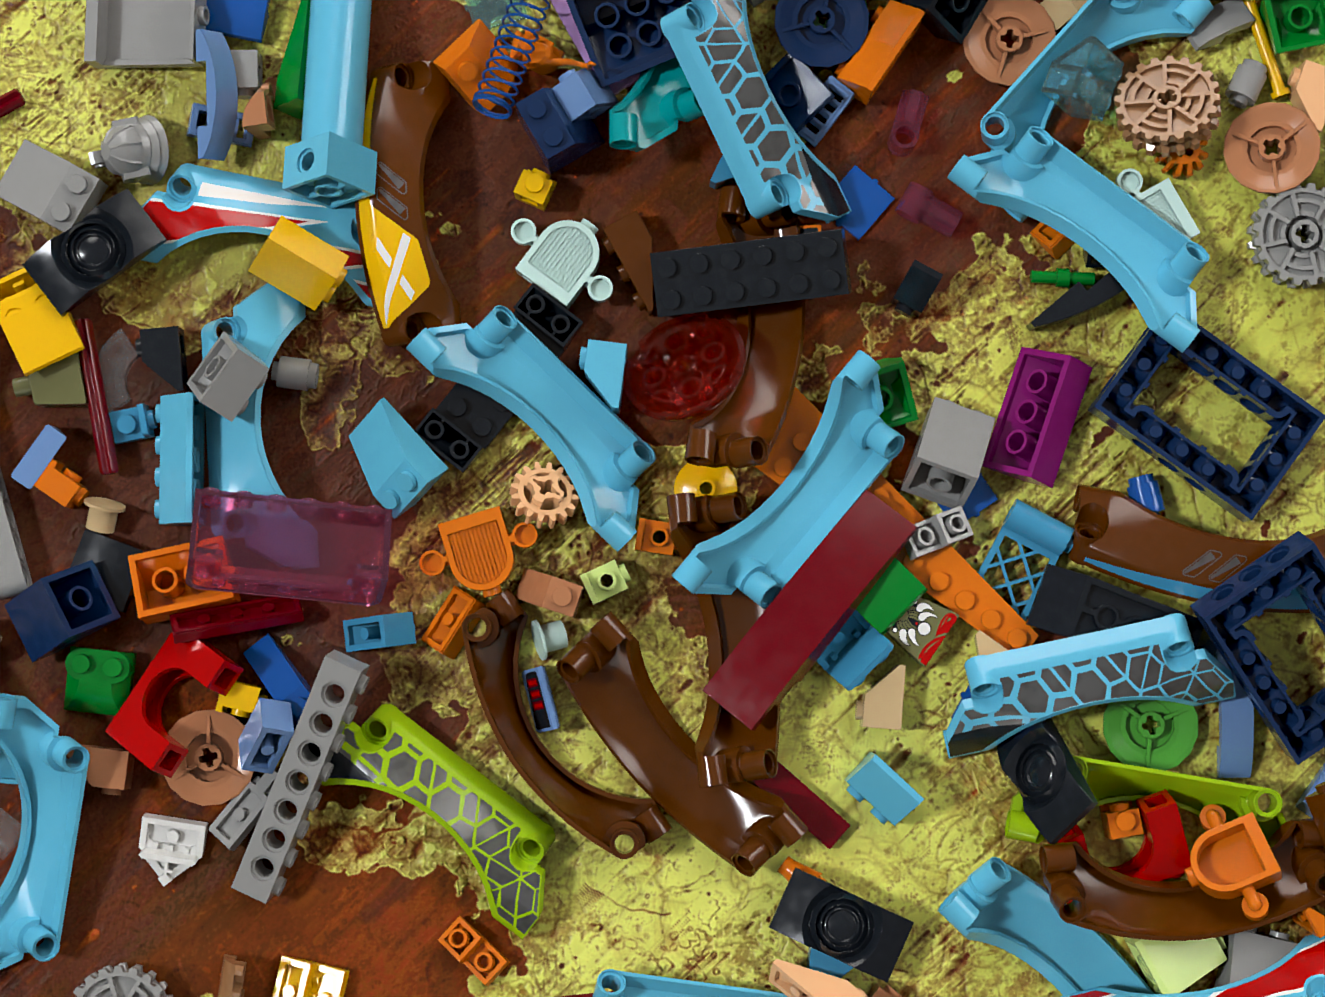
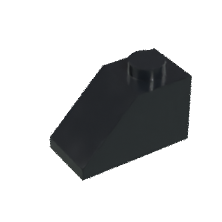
M914 260L890 303L896 305L895 310L908 318H911L912 315L919 317L943 274Z
M179 326L139 330L140 338H137L135 342L138 358L142 357L143 363L181 393L189 392L184 330Z

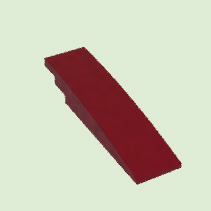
M866 490L774 598L702 691L749 729L755 731L773 706H778L797 681L801 682L918 527L870 491Z

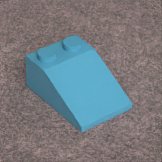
M384 397L378 401L349 435L373 496L394 519L413 507L449 469Z

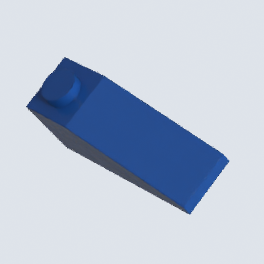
M268 633L243 654L272 698L278 701L291 702L293 725L296 728L312 688Z

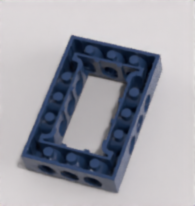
M1198 323L1197 328L1200 331L1183 353L1147 327L1088 408V411L1241 522L1253 520L1321 425L1325 415ZM1168 353L1271 426V429L1239 473L1231 465H1224L1207 453L1206 447L1203 445L1198 446L1182 435L1180 428L1177 426L1171 427L1153 414L1155 410L1149 406H1136L1133 404L1137 396L1150 385L1148 381L1155 371L1169 359L1167 357Z
M1297 531L1195 601L1190 607L1281 749L1299 765L1325 747V688L1297 706L1285 690L1288 689L1286 685L1275 676L1270 668L1272 665L1271 661L1256 646L1254 641L1257 639L1242 625L1255 615L1257 617L1261 616L1265 608L1283 596L1287 598L1291 595L1290 591L1296 589L1325 635V559L1315 543Z

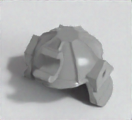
M144 115L140 118L135 116L112 121L111 128L107 131L106 136L101 142V150L89 152L88 155L91 166H95L96 169L106 167L112 174L122 176L124 184L139 182L143 185L152 186L160 182L165 175L169 160V146L165 130L158 119L151 115Z

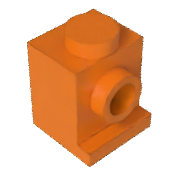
M52 459L34 486L66 508L73 509L75 505L79 507L89 495V490L80 483L83 478L69 468H66L63 472L62 469L65 465L60 461Z
M639 518L635 551L673 556V550H677L671 539L669 522ZM662 531L666 536L665 541L656 543L653 540L654 533Z
M1131 800L1112 802L1099 806L1105 837L1114 840L1144 834L1139 808L1132 806Z

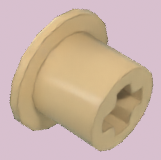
M87 497L84 499V504L89 507L86 528L98 533H114L118 513L126 511V506L118 501L107 498Z

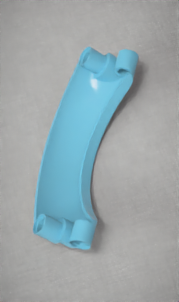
M991 857L972 872L967 880L954 889L938 908V912L967 940L991 944L1015 955L1042 974L1063 996L1096 987L1155 994L1135 969L1103 935L1097 931L1064 922L1051 904L1049 891L1006 864L998 857Z

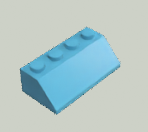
M193 392L160 396V404H156L155 419L157 423H160V436L155 438L156 455H160V467H156L154 475L155 485L159 487V499H156L154 503V515L156 519H159V524L165 526H204L205 405L197 399Z

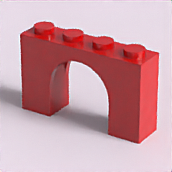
M171 632L118 713L113 717L105 732L150 770L172 778L189 750L170 736L163 727L161 711L166 695L179 681L194 677L206 688L226 696L244 669L205 639L175 644L173 633Z
M1166 789L1136 799L1144 830L1141 848L1128 862L1108 868L1130 877L1150 881H1162L1182 876L1185 873L1184 869L1191 867V862L1176 801ZM1077 824L1057 842L1077 841L1089 854L1084 834Z

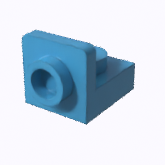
M141 403L137 404V407L109 412L115 444L118 445L155 437L154 429L158 428L155 411L153 409L150 410L148 405Z

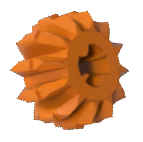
M1201 140L1200 148L1196 150L1187 148L1185 149V154L1181 157L1176 152H1172L1169 157H1162L1160 154L1154 161L1155 163H1165L1161 170L1164 174L1173 169L1172 175L1174 179H1178L1181 173L1186 178H1189L1193 175V169L1200 171L1204 167L1201 160L1207 159L1209 153L1201 149L1208 142Z

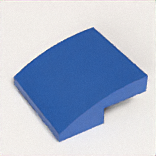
M207 0L210 21L206 25V30L222 32L224 36L262 43L269 18L268 7L270 0Z

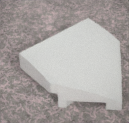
M145 813L142 816L139 840L141 852L138 855L149 863L159 876L158 880L163 886L170 883L190 866L195 865L203 857L208 822Z

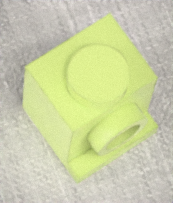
M615 559L580 575L593 605L628 590L626 583L631 581L624 563L617 565ZM606 574L613 577V584L609 587H604L601 584V578Z

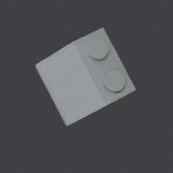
M223 331L190 377L187 385L202 404L232 422L236 415L239 416L245 411L249 403L248 399L254 390L263 386L268 377L267 372L269 368L258 356Z

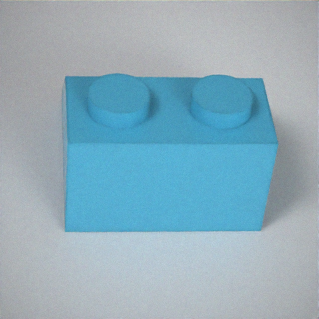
M588 339L587 347H581L580 370H584L586 379L606 405L615 414H620L628 353L627 344Z
M869 752L844 779L850 785L846 790L860 803L865 798L873 806L870 813L883 825L889 821L895 826L924 800L880 757L872 752Z

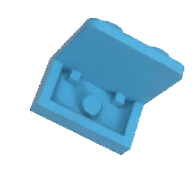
M855 610L816 662L846 690L850 691L862 684L866 676L878 664L886 660L894 645Z

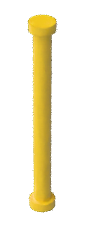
M1242 0L1255 18L1251 30L1262 62L1267 67L1266 73L1273 91L1270 94L1272 100L1286 97L1291 92L1289 87L1285 88L1255 0Z

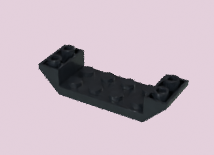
M532 283L513 307L515 317L558 359L566 351L583 325L579 318L534 283ZM456 383L436 409L432 408L414 431L428 446L464 473L486 451L514 416V413L491 397L473 388Z
M1051 564L1046 566L1026 621V625L1055 636L1068 638L1179 613L1185 615L1194 643V650L1205 648L1214 657L1217 652L1216 646L1197 617L1089 575Z

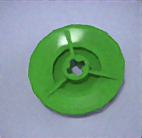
M1131 700L1108 703L1103 714V734L1109 750L1121 763L1166 771L1178 766L1191 753L1198 737V715L1194 706L1170 701ZM1148 716L1150 720L1157 722V726L1152 728V733L1142 728V723L1147 722Z

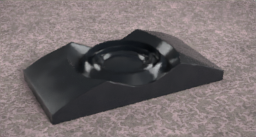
M127 188L94 207L81 221L67 231L50 239L22 265L63 317L161 246L167 239Z
M1052 718L1029 726L997 745L1001 768L1018 788L1022 796L1024 812L1050 844L1055 845L1098 804Z
M795 867L768 927L888 983L914 922Z

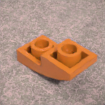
M461 916L438 939L459 962L464 963L486 986H489L510 963L496 947Z

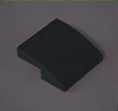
M85 529L70 568L93 560L117 610L126 613L134 594L128 556L145 551Z

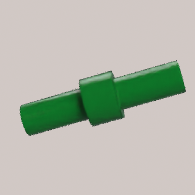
M1056 268L1055 271H1030V283L1055 284V287L1067 288L1070 284L1075 285L1077 282H1080L1082 285L1095 284V273L1070 272L1069 268Z

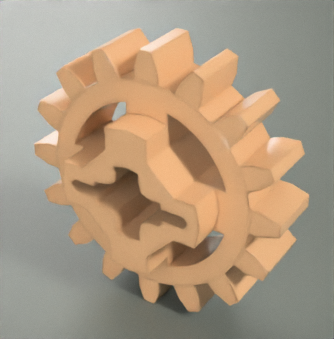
M535 462L533 470L524 466L522 474H515L509 491L511 495L510 506H517L516 516L523 514L526 516L525 524H529L534 520L536 521L537 528L540 529L543 523H547L550 529H552L556 520L564 525L567 516L573 517L579 502V496L570 477L562 475L564 467L561 466L557 470H553L552 463L548 462L546 468H541L539 462Z

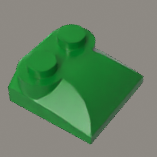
M1260 0L1259 13L1261 19L1266 23L1275 55L1325 45V0Z
M901 357L877 360L876 362L881 367L878 371L884 406V410L879 417L891 428L918 420L904 360Z
M70 646V653L65 661L67 679L64 710L115 716L132 691L137 653Z

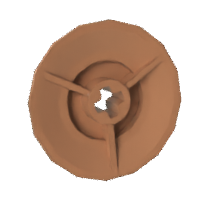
M988 0L963 41L965 57L974 71L987 81L1011 86L1056 36L1054 22L1045 8L1034 0ZM1006 34L1010 35L1011 40L1016 41L1011 48L1007 47L1006 42L1001 41Z
M1265 102L1246 109L1233 120L1225 135L1223 156L1229 172L1242 186L1258 193L1278 194L1296 188L1311 176L1319 161L1321 140L1315 123L1302 110L1286 103ZM1274 144L1278 145V154L1272 152L1270 155H1266V145L1268 147H1272Z
M215 709L195 711L179 719L169 730L168 734L188 749L189 752L172 778L165 776L170 788L184 800L201 806L223 804L238 796L249 784L254 771L241 770L238 739L245 725L233 715L217 712ZM207 748H209L211 753H217L218 758L213 760L214 766H211L209 762H204L202 756L207 754Z

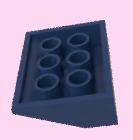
M566 0L589 58L592 62L596 63L593 68L602 88L675 58V53L662 32L660 21L667 14L692 2L691 0Z

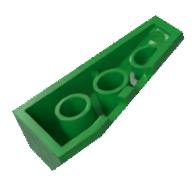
M301 0L278 74L274 109L299 120H302L311 0Z

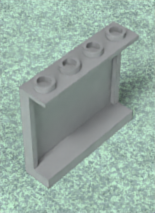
M86 0L84 62L96 69L204 67L205 63L196 62V29L206 30V25L209 24L210 13L207 7V0Z

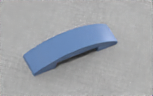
M196 29V62L206 63L207 126H197L198 159L224 161L232 143L237 119L238 90L234 61L222 32Z
M1217 650L1215 658L1231 671ZM1231 671L1236 697L1218 702L1219 746H1217V778H1251L1254 749V705Z

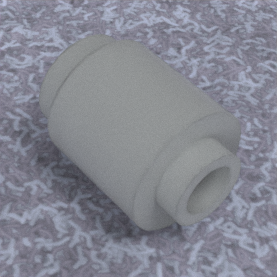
M1244 59L1243 63L1237 66L1225 91V95L1229 98L1228 102L1241 109H1245L1247 106H1254L1267 79V67L1256 60Z
M280 356L279 362H273L271 380L276 381L277 387L308 391L309 388H317L319 364L312 363L311 359Z

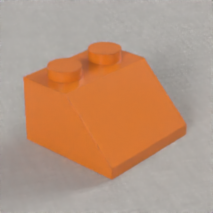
M477 19L433 61L473 109L475 107L472 104L474 94L479 91L478 83L483 80L482 72L487 69L486 61L491 58L490 51L495 47L494 40L496 38L481 19ZM497 41V46L502 45L499 41ZM499 48L505 55H510L505 48ZM496 49L493 52V57L502 56ZM495 59L507 69L518 70L519 65L515 62ZM493 60L489 63V68L498 67ZM491 70L500 78L513 82L515 75L506 71ZM489 71L485 73V79L495 78ZM487 81L493 87L508 93L510 86L505 83ZM485 82L481 84V90L491 89ZM483 92L485 94L495 95L502 99L505 97L504 95L494 92ZM477 99L489 111L496 105L487 99Z

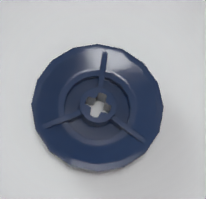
M779 0L775 9L774 27L780 44L793 59L810 67L829 68L846 62L861 48L868 33L869 12L865 0ZM816 14H819L821 18L828 17L829 20L826 23V28H823L821 25H814L817 18Z

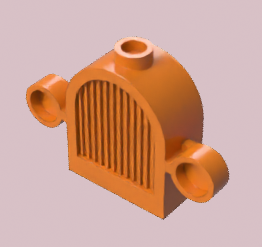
M496 506L437 524L446 553L441 554L435 550L426 551L420 557L419 566L426 575L437 576L444 571L446 566L450 565L453 575L461 584L470 589L482 591L484 598L502 593L501 585L509 579L515 566L513 546L517 545L521 548L532 547L537 542L538 531L531 523L525 524V522H521L509 534L500 506Z
M1216 804L1205 806L1200 812V823L1206 832L1195 841L1190 855L1191 867L1184 869L1186 877L1192 888L1199 886L1206 894L1214 898L1227 900L1244 896L1242 900L1244 915L1250 920L1260 921L1267 916L1269 903L1267 898L1263 894L1256 892V890L1282 879L1281 869L1253 812L1227 822L1226 813L1222 807Z

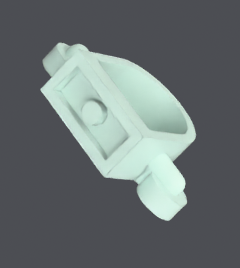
M1128 168L1116 177L1115 184L1190 240L1201 233L1169 178L1141 193L1139 190L1142 187L1143 178L1137 170Z
M521 218L512 224L511 235L513 240L519 245L531 246L516 266L517 274L529 283L536 284L567 310L585 287L590 298L595 302H605L613 294V285L609 278L602 275L593 277L599 267L600 250L595 237L598 228L584 218L581 222L572 220L558 221L548 226L540 236L537 235L534 223L529 219Z

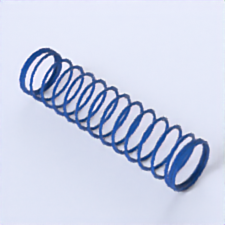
M509 0L510 4L505 9L506 15L501 19L503 26L499 27L498 37L494 40L495 47L490 51L491 58L486 61L487 69L482 72L483 80L478 83L479 91L474 94L472 100L475 109L483 115L494 119H507L512 115L511 107L515 105V100L511 96L519 94V90L515 85L523 83L520 75L527 72V68L523 64L531 61L530 56L527 54L535 50L531 42L539 40L536 32L543 29L539 21L547 18L543 11L550 8V3L547 0H543L547 3L546 8L537 7L523 0L514 3L512 0ZM514 5L528 6L540 11L544 17L534 18L520 12ZM512 6L517 13L509 14L508 10ZM510 16H522L533 20L540 28L531 29L520 25ZM508 17L514 24H505V19ZM507 27H520L533 33L536 38L534 40L522 38L512 33ZM502 28H505L509 34L501 35ZM502 37L522 40L528 43L532 49L522 50L507 43ZM498 39H501L506 45L497 46ZM499 48L519 51L528 60L520 61L505 55ZM496 49L502 56L493 57L494 50ZM495 59L515 62L522 66L524 71L517 72L507 69ZM493 60L498 67L489 68L490 61ZM491 70L511 73L517 76L520 82L515 83L504 80ZM489 71L495 78L485 79V73ZM487 81L505 83L513 87L516 93L512 94L498 90ZM485 82L491 89L481 90V84ZM483 92H494L504 95L512 101V104H508L505 100L495 95ZM477 99H487L494 104L503 106L507 109L508 113L499 114L491 112L484 108Z

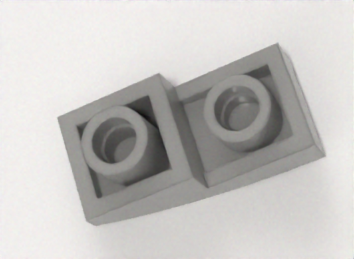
M1225 0L1213 6L1214 9L1190 35L1186 36L1195 51L1220 44L1226 35L1252 26L1255 18L1242 0Z
M957 506L936 514L929 519L915 523L914 525L918 529L905 544V548L910 560H914L974 535L962 506Z

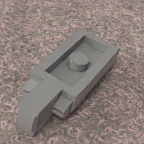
M275 768L272 774L264 773L262 777L257 775L238 796L228 803L210 825L208 830L229 850L235 851L257 824L278 769Z

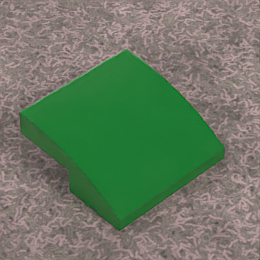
M895 557L856 610L880 634L884 635L928 589Z

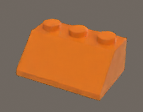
M890 0L885 8L881 5L877 8L870 19L873 26L867 33L861 48L850 60L848 59L846 62L840 63L834 72L838 75L837 80L855 93V99L864 105L868 104L919 29L926 12Z
M223 535L128 556L138 618L147 625L170 620L169 615L241 602L236 572Z

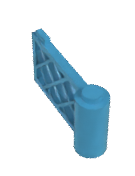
M1016 499L977 573L985 580L984 574L987 569L1000 565L1005 583L992 586V588L997 590L1007 587L1012 603L1010 606L1018 614L1017 607L1025 605L1020 617L1026 622L1045 572L1044 569L1042 572L1031 575L1026 557L1039 553L1049 558L1047 564L1055 565L1063 552L1068 554L1071 551L1074 528ZM1005 536L1017 542L1020 555L1002 560L999 546ZM1022 545L1032 549L1033 551L1024 553ZM997 554L999 561L991 563L993 557ZM1022 558L1027 576L1009 581L1004 564ZM1040 577L1036 586H1034L1032 579ZM1028 580L1032 591L1029 599L1016 603L1011 585Z

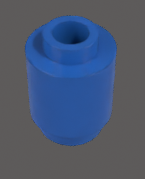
M1153 473L1128 479L1129 487L1127 492L1129 498L1159 515L1160 511L1166 510L1158 480H1154Z

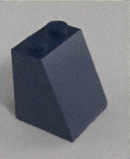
M542 88L517 102L515 106L521 125L549 173L552 174L605 144V141L592 119L571 122L551 90L552 88Z
M93 560L39 579L4 605L32 663L62 651L120 618V614Z

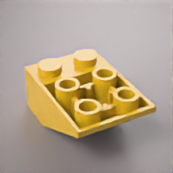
M25 268L0 279V325L25 376L85 349L71 313L69 312L62 317Z

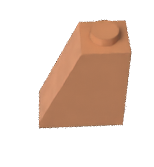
M524 568L515 597L516 599L575 618L585 588L548 574Z

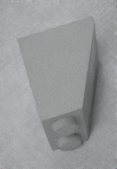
M935 397L924 420L901 490L949 508H955L960 505L963 508L979 478L995 418L985 415L981 411L957 405L950 400Z
M1258 927L1225 935L1224 942L1227 949L1223 950L1228 960L1219 965L1214 988L1234 983L1265 970L1290 953L1298 943L1289 940L1290 934L1270 929L1269 935L1258 933Z

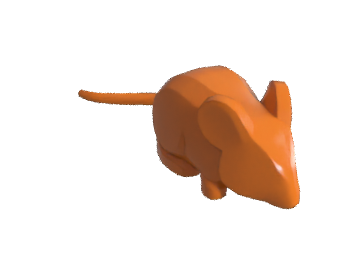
M519 30L515 32L517 36L522 38L535 39V35L530 31L525 30V34ZM538 35V41L531 42L535 50L527 53L531 61L523 64L527 70H532L540 75L552 73L558 66L570 65L591 69L592 66L596 65L592 61L583 63L563 58L565 52L554 47L553 42ZM513 38L512 46L522 50L532 49L528 43ZM511 49L509 57L513 59L519 58L520 61L528 60L521 52Z

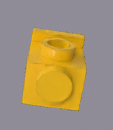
M533 168L532 171L523 169L513 191L515 199L545 211L557 182L550 179L551 176L539 169Z
M236 681L226 696L219 694L215 711L222 713L227 712L228 708H232L230 714L249 718L259 698L268 699V696L264 695L266 688Z

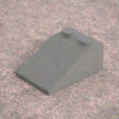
M25 139L0 181V198L63 233L81 221L98 205L108 185L71 162Z

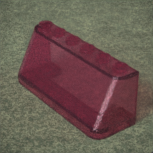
M214 487L196 488L185 582L192 588L362 606L379 604L382 601L389 577L392 509H384L378 505L356 506L343 501L335 503L319 502L313 498L291 499L278 494L264 496L255 495L248 491L227 492L220 491Z

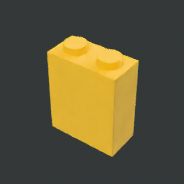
M281 215L248 271L315 311L321 301L329 302L336 288L344 280L348 271L343 267L349 256Z

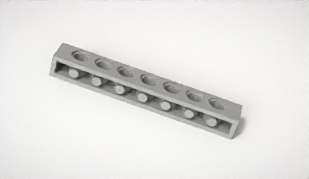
M335 649L325 655L231 888L265 904L273 896L279 897L287 882L283 875L286 868H291L297 858L299 851L295 849L298 839L302 840L308 831L310 822L306 819L310 810L314 811L320 802L322 793L318 792L322 781L326 782L331 775L334 764L330 763L334 752L338 753L345 741L346 735H343L342 732L345 724H350L357 712L358 706L354 705L357 695H362L368 685L370 677L366 676L370 665ZM333 684L342 687L344 698H339L334 694ZM321 714H326L331 718L332 727L323 724ZM309 743H314L319 747L320 756H316L310 751ZM298 772H302L308 777V785L299 781ZM286 801H290L296 806L297 813H292L287 809ZM274 830L281 831L284 834L285 841L278 840L275 837ZM263 858L271 861L273 870L264 866Z

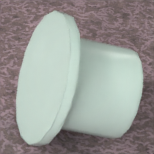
M537 620L531 621L533 642L537 654L542 661L547 659L548 652L568 647L567 633L561 620L540 625Z

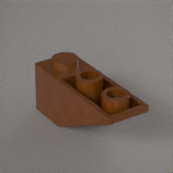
M636 210L603 228L605 238L601 239V242L609 256L616 255L620 263L616 269L625 284L628 282L632 284L636 293L631 296L639 311L646 310L648 315L651 316L653 314V275L650 260L652 237Z

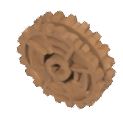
M1167 56L1164 61H1160L1157 57L1152 58L1151 64L1144 65L1140 63L1136 66L1137 71L1135 73L1128 72L1125 75L1126 83H1119L1117 87L1119 95L1114 98L1115 106L1118 107L1115 109L1116 118L1119 119L1117 121L1118 130L1123 131L1122 137L1125 142L1133 141V149L1137 151L1142 148L1146 149V155L1153 156L1156 152L1161 153L1162 157H1169L1172 152H1176L1179 156L1184 155L1187 148L1193 150L1200 148V141H1208L1212 137L1210 130H1217L1219 126V120L1217 119L1221 117V106H1219L1221 95L1217 94L1220 91L1218 81H1213L1214 75L1210 70L1203 71V64L1200 62L1190 64L1187 57H1182L1180 61L1175 60L1174 56Z

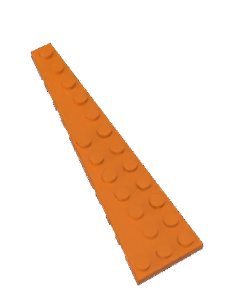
M796 387L794 388L787 415L768 456V460L762 465L753 466L779 486L802 457L822 417V413ZM881 474L868 488V491L912 524L925 520ZM951 545L914 560H910L904 546L896 556L928 589L925 592L927 595L946 609L958 614L959 618L976 631L981 630L1007 650L1031 646L1039 636L1029 625H1026V622Z

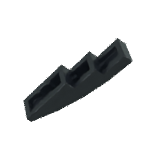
M1110 272L1088 291L1080 282H1077L1026 327L1029 331L1064 322L1096 308L1125 289Z

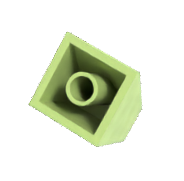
M1221 936L1187 941H1160L1123 937L1151 990L1155 994L1180 993L1228 960L1223 952L1227 947Z

